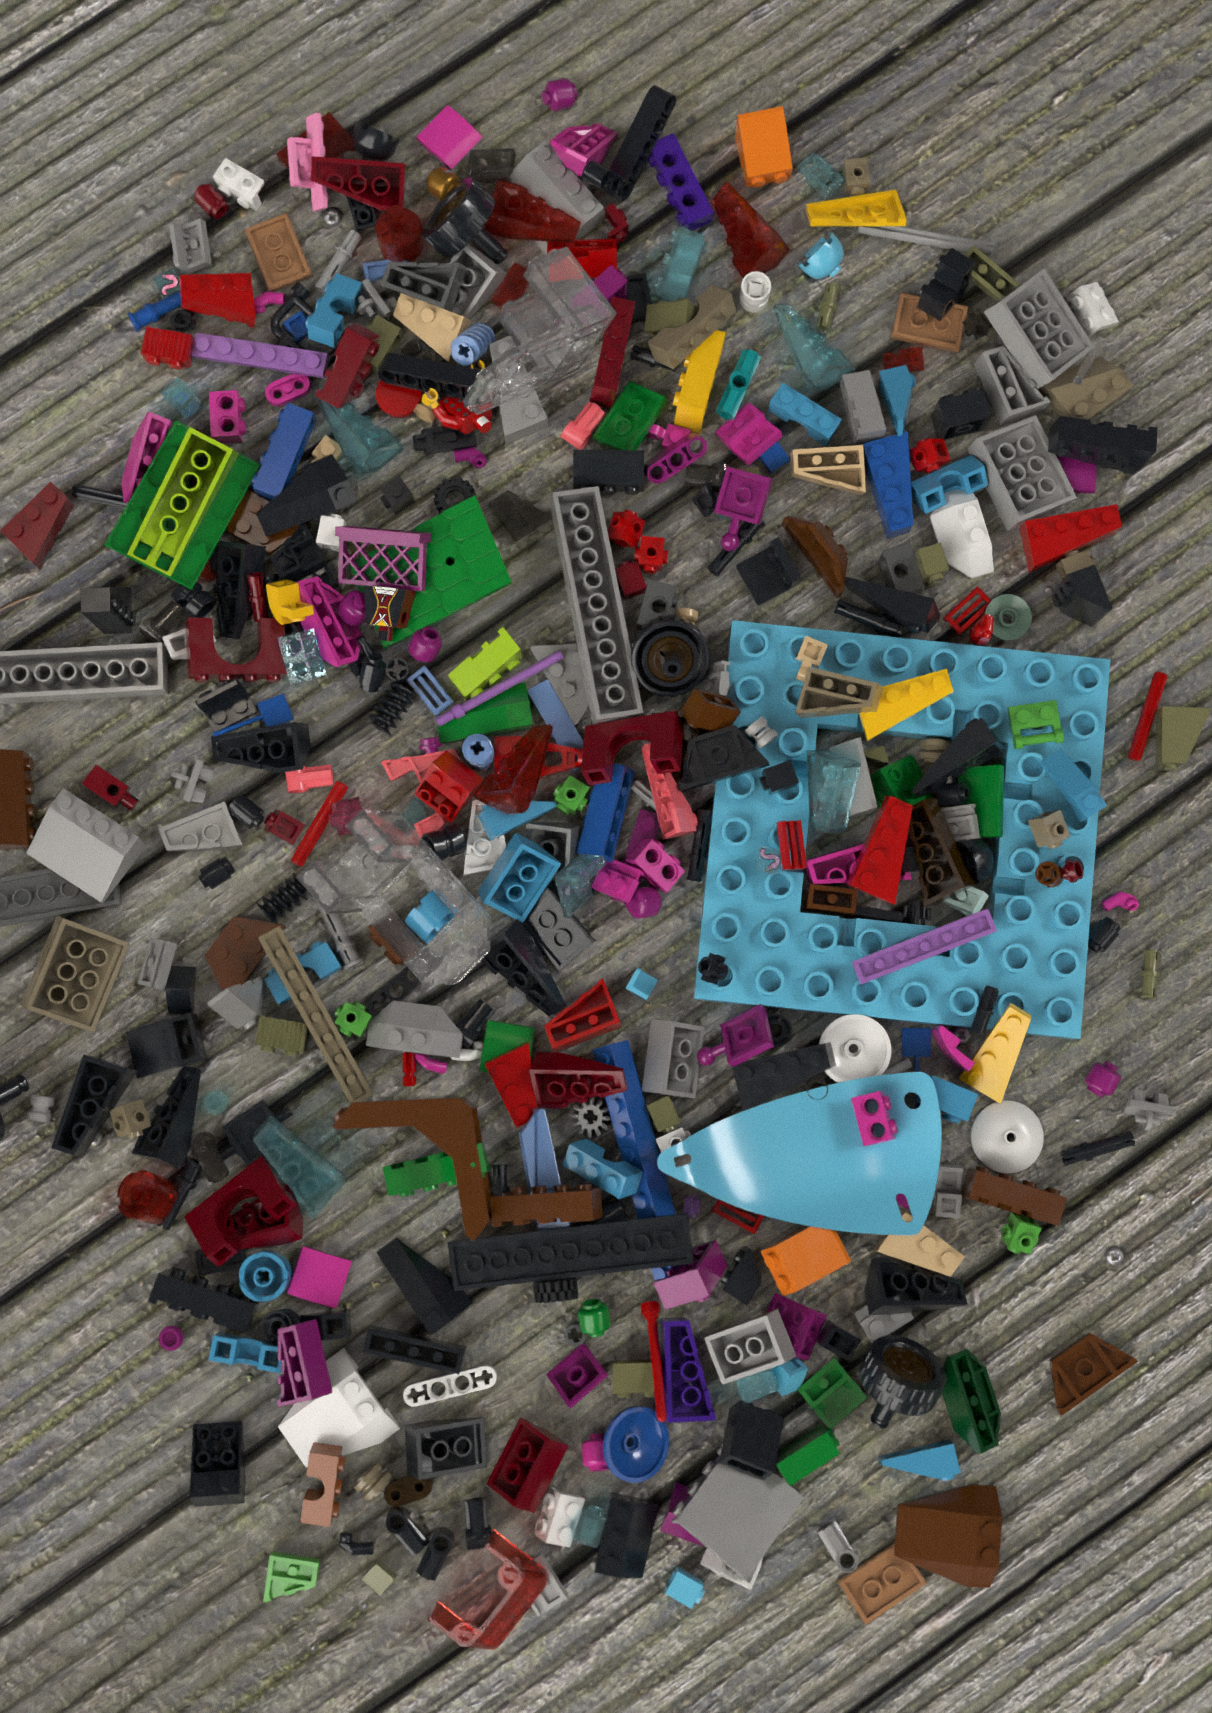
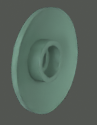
M1000 595L994 598L985 610V614L993 615L994 626L992 635L998 639L1005 641L1019 639L1031 626L1032 613L1030 607L1022 598L1016 595ZM1003 616H1008L1010 623H1005Z

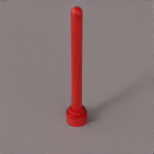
M648 1301L640 1304L641 1315L647 1320L657 1419L659 1422H664L667 1419L657 1327V1319L661 1309L660 1302Z

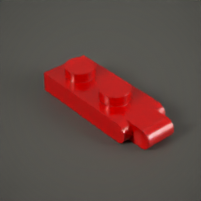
M983 615L978 622H975L974 628L970 629L969 642H973L972 645L985 646L991 640L994 626L993 615Z

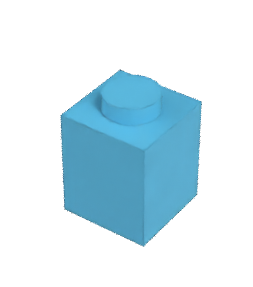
M677 1565L664 1587L665 1594L689 1608H692L694 1603L699 1604L705 1592L702 1589L703 1582L701 1579Z

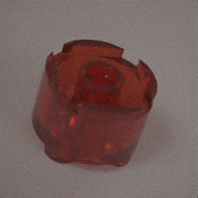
M399 205L391 206L389 210L380 215L375 225V231L382 255L392 262L405 260L410 262L415 260L424 248L422 224L418 215L412 210L402 208Z
M139 1170L136 1173L128 1174L121 1182L117 1192V1197H120L118 1208L128 1218L147 1224H160L170 1213L178 1194L170 1180L166 1177L146 1170Z

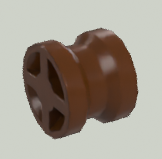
M1051 861L1041 863L1036 869V879L1039 883L1049 888L1059 886L1064 880L1062 868Z

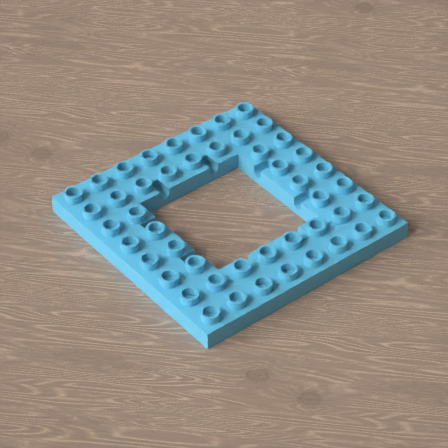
M732 620L727 656L730 666H727L726 672H729L730 689L726 697L731 698L741 711L733 725H736L758 750L759 748L755 745L754 738L749 737L745 733V730L757 719L764 716L768 721L770 729H774L778 736L767 746L759 750L769 761L770 766L715 782L693 999L751 1006L761 1004L764 1007L836 1015L859 1014L874 1019L970 1029L986 986L997 988L999 993L992 1010L994 1015L991 1014L986 1030H992L1008 1005L1012 1003L1032 1015L1026 1035L1081 1039L1098 812L1080 822L1040 762L1059 749H1062L1091 781L1100 794L1110 659ZM805 636L828 644L817 669L876 682L881 687L947 669L954 691L952 694L924 708L879 735L914 739L939 738L952 742L960 731L966 728L965 725L975 718L978 720L982 718L987 722L1006 749L1002 752L1001 765L1004 766L1003 837H995L994 868L991 877L989 912L997 931L861 985L852 966V961L934 930L936 926L860 918L845 919L839 918L840 916L800 912L803 869H782L777 822L801 820L806 853L813 779L811 775L815 758L817 728L864 733L859 713L800 718L795 714L804 683L795 679L802 664L801 661L796 660ZM1056 700L1064 742L1057 744L1055 742L1026 745L1022 749H1014L1007 708ZM1048 726L1020 730L1022 736L1052 732V728ZM791 760L799 781L798 785L769 795L768 790H763L759 777H762L763 769ZM1061 810L1071 837L1063 840L1061 846L1049 849L1048 846L1037 847L1028 820L1046 811ZM761 849H765V854H776L779 856L780 865L776 870L764 871L774 860L762 859L759 855ZM1066 860H1078L1083 868L1082 879L1071 883L1064 878L1063 882L1055 888H1049L1039 883L1035 875L1037 867L1045 861H1051L1062 868ZM709 953L718 954L726 958L724 963L728 966V974L724 980L718 981L717 985L701 980L703 974L698 971L700 960L703 957H708Z

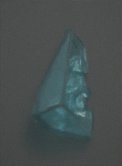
M775 304L772 307L798 373L809 389L827 390L838 383L842 375L855 371V367L838 348L832 350L824 342L826 337L821 333L818 334L808 328L810 323L789 304Z
M315 396L345 458L359 474L377 472L403 451L404 447L388 430L377 428L372 424L373 419L368 415L364 417L354 411L355 406L352 403H348L338 409Z

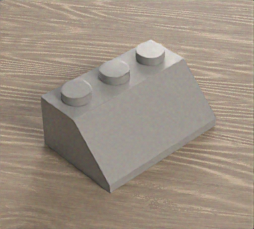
M855 738L830 747L827 751L828 755H825L827 769L831 768L833 778H830L833 792L837 791L839 800L836 801L838 814H842L844 820L871 814L877 808V803L861 738Z
M651 1019L642 1091L695 1099L700 1063L697 1060V1052L702 1048L705 1027Z

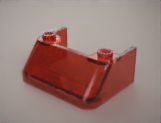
M493 1529L485 1544V1548L504 1562L498 1571L497 1578L501 1586L508 1590L507 1594L480 1628L469 1620H462L439 1601L436 1603L428 1619L430 1623L462 1647L485 1650L497 1649L544 1590L548 1581V1574L541 1565Z

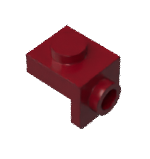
M611 203L605 207V218L613 227V230L607 234V239H617V244L626 239L629 224L626 221L627 217L621 208L617 209Z

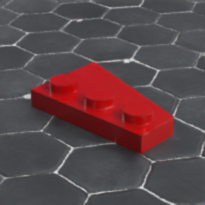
M527 1041L484 1062L516 1128L528 1123L534 1113V1108H537L529 1072L531 1057Z

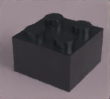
M969 389L958 396H953V394L942 396L931 414L937 439L944 440L983 431L991 417L984 389L978 391L976 389Z

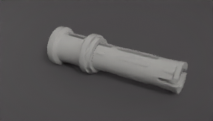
M331 899L318 904L317 908L336 943L335 951L340 954L345 964L344 970L349 971L362 965L365 961L363 958H360L355 948V941L352 938L349 939Z

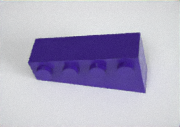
M685 1317L660 1318L661 1362L667 1413L666 1422L716 1420L689 1320Z

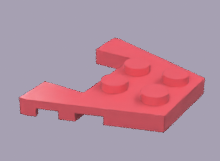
M455 749L447 750L458 760H460ZM445 751L413 757H402L395 760L389 759L381 763L391 782L412 771L415 772L419 782H421L432 762ZM435 811V814L415 823L414 826L420 838H422V835L425 833L439 831L448 821Z

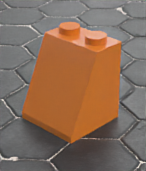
M783 106L737 115L734 137L746 187L759 188L766 183H783L791 179L793 167Z
M806 1225L795 1229L760 1251L782 1296L797 1292L851 1262L836 1230Z

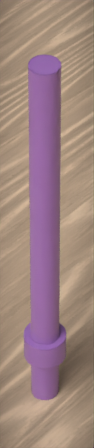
M558 650L462 704H455L450 707L451 710L435 718L437 724L440 727L455 718L457 720L466 715L467 711L564 659L562 653Z

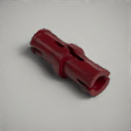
M261 572L250 573L247 575L250 589L248 598L252 604L253 620L258 622L260 618H269L266 606L268 597L264 590L263 574Z

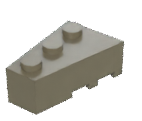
M808 667L795 714L800 718L877 712L883 688L876 682Z

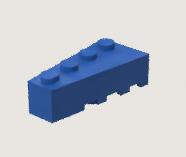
M905 431L903 436L898 437L895 434L863 444L865 472L887 539L909 533L913 527L908 431Z

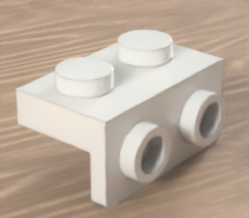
M224 159L213 176L218 187L217 190L225 197L229 198L231 196L237 199V202L246 209L250 207L257 211L261 205L258 193L264 185L263 179L234 162Z
M1098 282L1078 287L1066 299V303L1069 301L1072 303L1070 309L1074 308V316L1088 338L1097 331L1113 327L1119 322Z
M549 1487L543 1499L540 1517L536 1522L535 1535L545 1543L571 1547L585 1498L575 1494L560 1492L554 1487Z

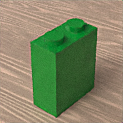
M820 1424L780 1450L777 1455L776 1465L788 1485L791 1486L839 1455L840 1452L837 1446L840 1443L830 1427L825 1430L823 1425Z

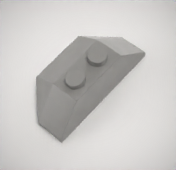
M393 1000L369 1021L366 1046L460 1058L463 1033L440 1006Z

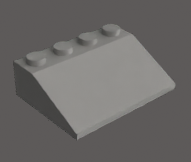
M546 140L530 151L493 191L496 198L546 256L547 240L580 239L604 220V207L571 169L565 167L557 153Z
M1045 269L1040 270L984 311L1013 358L1022 367V372L1029 380L1034 381L1036 389L1053 381L1094 348V345Z
M1036 415L979 437L967 449L969 455H973L985 467L988 480L986 489L1007 532L1022 526L1027 520L1038 519L1077 498L1056 454L1048 452L1049 440Z
M63 788L48 807L27 850V854L103 904L145 849L146 845L137 835Z

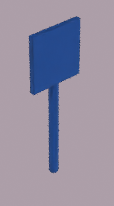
M284 694L257 703L261 715L215 731L213 736L224 734L262 719L266 727L284 724L294 720Z
M902 1028V1057H914V1072H919V1057H931V1028ZM915 1103V1109H917L920 1104Z

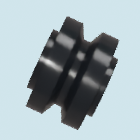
M773 1013L767 1015L769 1026L777 1024L781 1028V1034L777 1038L772 1037L774 1046L771 1048L785 1045L792 1036L790 1021L781 1014Z
M285 1308L272 1311L265 1316L262 1322V1333L270 1344L278 1345L280 1322L283 1323L284 1327L301 1323V1319L295 1311Z

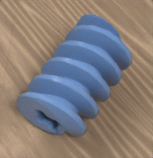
M484 323L472 324L452 341L451 354L453 359L461 365H471L490 349L489 344L495 342L493 330Z
M473 734L464 740L462 752L467 763L472 768L485 770L493 764L494 749L491 741L486 736ZM479 749H482V751H480L478 755H475V753H477Z

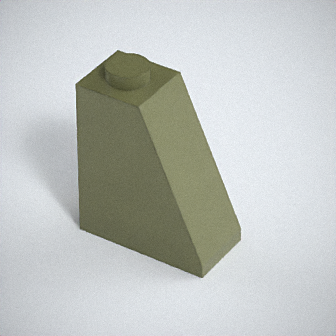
M1162 706L1156 711L1155 766H1163V770L1173 771L1178 770V767L1187 762L1210 714V708Z

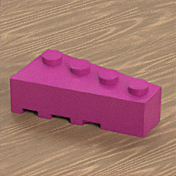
M865 842L806 859L807 868L805 871L809 883L847 882ZM901 868L900 880H912L910 872L904 873Z

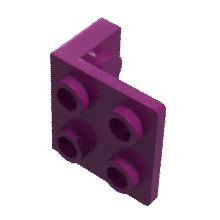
M774 1293L767 1312L778 1309L796 1357L809 1361L827 1315L808 1308L779 1293Z

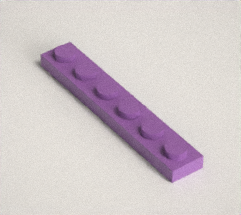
M195 333L191 356L198 359L318 378H326L324 375L330 355L324 352Z
M985 909L851 963L861 985L994 933L997 929L989 910Z

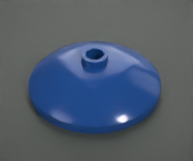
M643 1406L629 1407L618 1413L610 1422L603 1440V1455L607 1467L614 1476L630 1483L643 1482L654 1476L665 1462L669 1449V1434L665 1422H659L656 1412Z

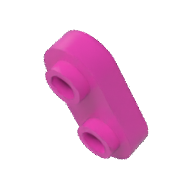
M292 373L270 383L266 387L265 395L271 405L280 407L306 396L311 390V383L308 376ZM297 384H303L301 389H296ZM276 393H282L280 398L274 397Z

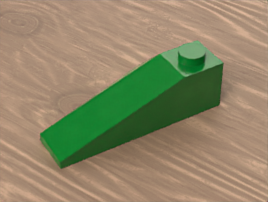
M526 682L516 684L467 711L466 715L458 720L455 718L440 727L437 724L439 739L442 744L464 741L473 734H482L488 737L533 729Z

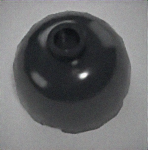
M356 122L352 140L355 150L362 155L361 160L382 162L389 160L394 155L400 139L394 138L392 141V135L370 126H363L362 129V123Z
M979 838L956 841L975 885L985 881L993 872V850Z

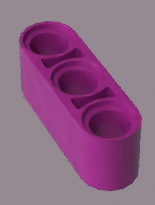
M697 433L687 434L645 463L644 473L646 477L655 484L666 481L702 457L707 451V443ZM700 440L699 448L697 450H690L691 442ZM674 453H680V460L677 463H670L671 456ZM655 466H660V474L651 476V469Z

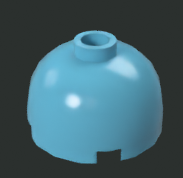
M833 232L828 233L830 238L825 240L822 237L806 252L804 257L807 260L804 263L799 261L798 266L809 277L823 279L829 275L832 278L841 270L842 267L839 264L843 260L844 250L841 242Z

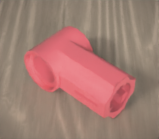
M589 401L577 418L567 424L561 434V438L578 450H582L590 440L592 431L605 416V412L597 404Z
M331 764L307 768L304 766L303 770L285 772L288 793H301L309 791L311 788L334 786Z

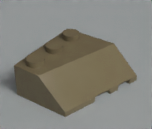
M1097 358L1069 367L1053 381L1037 390L1044 398L1047 397L1050 400L1049 406L1058 417H1072L1092 421L1127 396L1134 385L1120 367Z

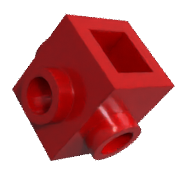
M926 438L916 443L917 446L909 450L911 463L916 472L930 474L940 470V466L951 461L944 439Z
M625 509L624 512H614L608 528L609 540L620 547H638L645 521L637 517L638 514L632 510Z
M641 536L640 548L635 547L634 562H639V567L644 573L655 574L657 571H662V564H667L668 550H664L665 538Z

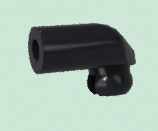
M351 1532L340 1533L338 1544L340 1548L353 1556L373 1554V1542L357 1543L352 1540L353 1534Z

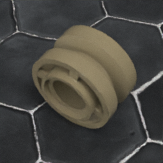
M939 738L920 740L919 747L924 751L919 753L918 760L925 764L933 765L951 742Z
M376 1462L374 1465L371 1464L357 1479V1484L354 1486L357 1492L365 1491L363 1498L367 1502L378 1496L388 1485V1480L392 1476L388 1471L381 1472L382 1465L379 1462Z

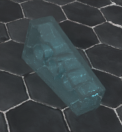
M271 1115L254 1133L253 1142L269 1163L274 1166L285 1184L287 1183L298 1201L306 1208L311 1218L314 1219L343 1186L345 1174Z

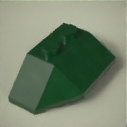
M963 1349L946 1358L944 1364L946 1385L942 1391V1396L953 1430L978 1454H982L999 1445L998 1434L1001 1412L985 1364L971 1354L968 1349Z

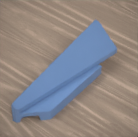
M537 1107L534 1108V1113L528 1123L523 1125L519 1131L527 1189L531 1190V1186L546 1185V1189H554V1185H559L561 1182L544 1108ZM557 1219V1222L538 1224L537 1220L538 1230L570 1226L569 1222L561 1223L560 1219Z

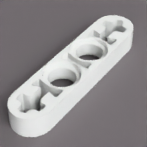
M481 1365L461 1370L460 1374L449 1373L414 1382L405 1388L403 1399L406 1404L415 1407L487 1389L495 1384L497 1372L491 1365ZM483 1370H487L488 1374L492 1373L493 1377L489 1379V1383H485V1380L481 1379L476 1381L478 1386L473 1387V1377L470 1373L475 1372V1377L481 1376ZM466 1376L469 1380V1386L466 1389H459L455 1384L457 1377ZM442 1382L445 1386V1392L442 1395H435L431 1388L433 1383ZM427 1384V1393L430 1398L426 1399V1394L418 1396V1401H414L413 1397H408L412 1388H415L416 1392L423 1391L425 1389L423 1385Z

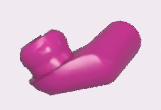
M266 291L255 297V313H264L265 306L268 304L282 305L285 302V293Z
M1119 891L1103 900L1101 905L1106 912L1116 906L1134 911L1139 907V901L1135 896Z
M415 1054V1060L425 1069L441 1074L446 1072L447 1062L429 1058V1054Z

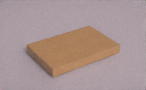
M287 213L244 229L269 292L279 291L294 285L297 281L302 282L313 277Z
M901 292L891 339L958 353L969 306L955 304L944 318L939 321L917 308L920 297Z
M895 1541L857 1566L853 1572L847 1573L837 1580L865 1625L927 1584L915 1564L894 1556Z

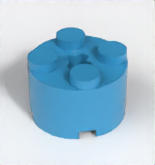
M436 888L420 900L421 904L417 908L414 907L404 921L429 946L438 938L439 932L444 934L453 925L450 920L453 921L462 911Z
M266 1249L249 1256L242 1263L239 1270V1284L242 1292L248 1298L254 1301L266 1302L277 1298L287 1290L293 1271L284 1255L277 1251ZM268 1271L270 1279L262 1280V1272Z

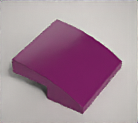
M1056 454L1074 493L1094 494L1096 489V465L1083 463L1069 457H1060Z

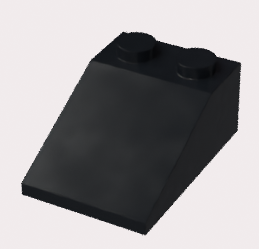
M483 1417L424 1421L404 1425L407 1474L417 1480L487 1468Z

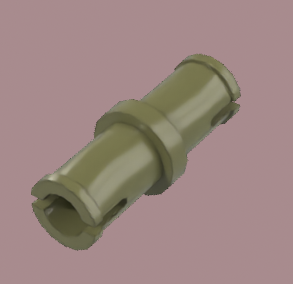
M830 283L825 284L823 299L818 306L820 312L815 326L819 331L824 332L825 327L826 332L830 331L833 313L837 310L836 300L840 286L836 283H831V286Z
M1144 950L1143 971L1140 973V976L1143 977L1141 998L1157 999V978H1160V972H1158L1160 951Z

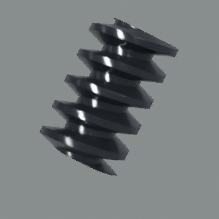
M394 682L390 683L393 691L385 690L384 692L388 699H379L383 707H374L377 715L369 714V718L372 721L371 724L389 736H392L388 728H397L394 719L402 721L399 712H408L404 704L413 705L409 697H417L404 686Z
M294 872L292 873L293 882L285 878L286 887L280 884L277 885L279 893L270 890L271 899L262 896L263 905L256 902L264 915L275 924L278 923L277 915L282 918L286 917L284 909L290 912L294 911L292 903L297 906L301 905L300 897L305 900L309 899L308 889Z

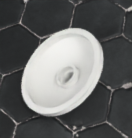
M859 1014L841 1016L833 1020L820 1037L819 1044L831 1042L836 1066L825 1072L838 1083L882 1075L890 1062L891 1043L888 1034L877 1021L868 1016ZM851 1044L857 1045V1050L855 1052L849 1051V1046Z
M1002 1101L1001 1104L994 1102L986 1106L979 1112L972 1124L971 1144L973 1151L986 1167L996 1172L1009 1174L1025 1170L1036 1161L1043 1147L1044 1135L1038 1117L1027 1106L1015 1101ZM1008 1133H1013L1014 1135L1012 1142H1009L1006 1138Z

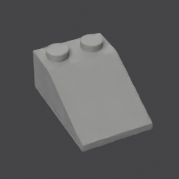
M468 244L454 255L449 262L461 263L467 267L452 309L453 313L464 316L467 319H470L492 296L507 275L504 270L472 244Z

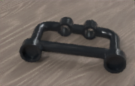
M297 281L291 287L293 293L271 318L270 327L272 333L278 338L276 341L277 345L306 350L288 333L284 332L279 325L280 321L294 305L308 316L310 314L313 315L315 311L305 301L311 295L310 292ZM345 330L343 331L340 339L338 340L339 343L343 337ZM338 345L329 354L328 368L336 360L337 356L334 353Z

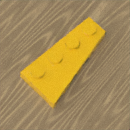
M896 189L806 204V214L810 226H906L907 222Z
M947 669L883 686L877 712L859 713L867 742L924 708L952 694L954 691Z
M1010 1003L971 1058L975 1064L969 1071H962L959 1079L1001 1104L1032 1015Z

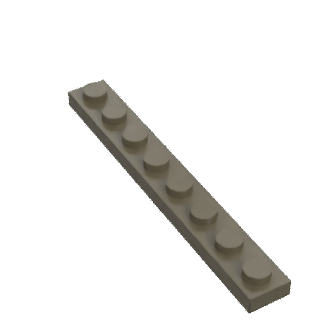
M277 926L257 937L349 1103L361 1102L372 1096L373 1093L281 927Z

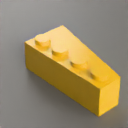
M714 331L685 358L684 367H687L686 373L681 372L678 386L682 387L681 392L676 391L673 405L677 406L674 420L675 426L689 429L691 433L700 435L726 332Z

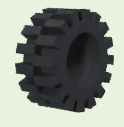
M452 476L450 477L451 480L447 481L445 478L442 484L439 483L437 485V490L434 491V503L439 514L451 507L446 502L447 496L451 492L457 491L462 493L464 500L474 495L476 496L474 488L470 485L469 481H463L462 477L455 479Z
M575 1277L533 1282L535 1303L562 1302L579 1298L577 1278Z

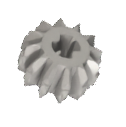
M594 1097L589 1099L590 1105H587L586 1102L582 1103L584 1106L582 1109L574 1104L573 1108L579 1111V1114H570V1118L579 1119V1121L572 1123V1127L574 1128L581 1124L582 1127L579 1129L578 1134L581 1135L586 1128L588 1129V1138L592 1136L591 1129H595L596 1135L600 1136L599 1125L605 1130L608 1129V1126L602 1123V1120H611L610 1116L602 1115V1113L609 1111L608 1107L602 1110L599 1109L603 1104L602 1099L598 1101L596 1106L593 1105ZM588 1110H593L594 1115L598 1116L597 1121L593 1120V1124H588V1120L583 1117L584 1113L588 1114Z

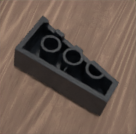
M1060 416L1050 427L1048 452L1057 454L1060 457H1069L1083 463H1091L1102 468H1110L1122 471L1125 474L1134 475L1156 453L1158 427L1140 430L1137 429V425L1127 424V428L1114 427L1113 422L1104 421L1098 424H1091L1089 419Z
M131 587L80 589L81 613L102 633H132V626L136 624L135 612H132Z
M831 1042L749 1060L734 1066L733 1071L742 1110L745 1111L756 1107L835 1067L836 1062Z
M84 1054L51 1148L73 1156H84L108 1119L109 1111L115 1108L138 1070Z
M172 1267L171 1270L167 1269L158 1273L148 1302L157 1304L158 1300L167 1302L169 1309L175 1311H185L188 1309L193 1317L205 1320L212 1317L214 1318L212 1322L243 1333L249 1331L259 1302L248 1298L243 1292L240 1295L231 1292L232 1288L226 1285L218 1284L216 1287L208 1284L209 1280L198 1275H195L194 1278L185 1275V1270L177 1267Z

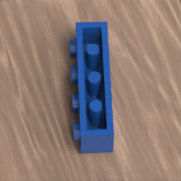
M287 403L285 409H281L278 415V427L271 432L269 438V449L262 454L259 473L256 472L252 479L255 493L270 500L279 495L292 481L316 422L314 412Z
M613 764L612 782L594 785L593 791L589 796L587 814L583 820L582 834L577 843V854L589 859L613 862L635 774L634 770L625 765Z

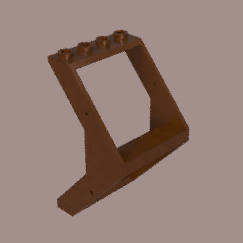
M444 1098L352 1102L348 1108L342 1107L333 1118L336 1121L333 1125L335 1129L415 1127L453 1158L465 1235L474 1241L491 1221V1191L488 1173L484 1172L485 1177L482 1178L477 1144L482 1143L477 1107L468 1099ZM472 1162L476 1164L475 1167L471 1166Z

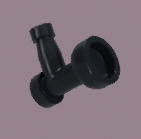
M364 635L357 637L356 641L360 644L365 656L356 662L348 664L355 677L360 675L364 658L374 655L383 659L376 646L371 648Z

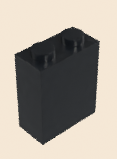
M739 1400L729 1409L719 1463L761 1480L771 1476L775 1472L784 1417L776 1415L772 1410L756 1407L750 1401Z

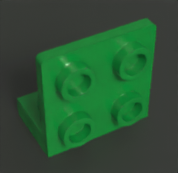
M912 755L892 763L870 776L876 803L879 808L885 796L895 797L910 805L932 798V792L920 798L912 792V789L924 776Z

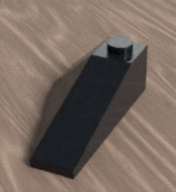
M332 454L310 463L296 479H293L279 495H276L256 514L265 536L331 513L357 501L347 476Z
M975 718L965 725L966 728L960 731L912 789L914 795L920 798L945 785L948 782V777H960L966 773L969 766L977 764L979 767L1006 750L984 719L980 718L978 720Z
M298 722L211 736L214 760L277 773L303 770L311 748L308 724Z
M184 1066L167 1091L168 1098L162 1106L158 1105L154 1110L157 1115L151 1122V1127L142 1130L144 1135L138 1137L132 1154L166 1167L182 1168L191 1147L201 1074L199 1068Z
M398 1238L376 1252L430 1335L438 1331L473 1303L464 1290H453L452 1278Z
M897 1258L871 1259L864 1290L869 1315H891L968 1305L963 1281L938 1272L934 1274L922 1270L921 1266H911L902 1263V1260Z

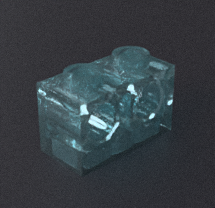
M314 629L290 633L277 638L290 684L326 675Z

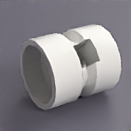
M757 271L751 272L743 278L739 302L746 311L752 313L759 312L767 306L771 292V281L768 276Z

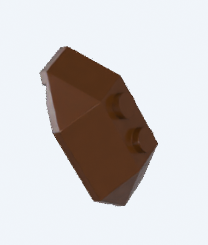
M790 516L785 517L782 527L838 599L844 591L848 564L846 549L842 544L836 543L831 529L827 525L823 526L820 521Z

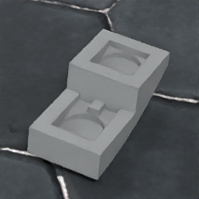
M939 1164L935 1190V1216L960 1218L962 1166Z

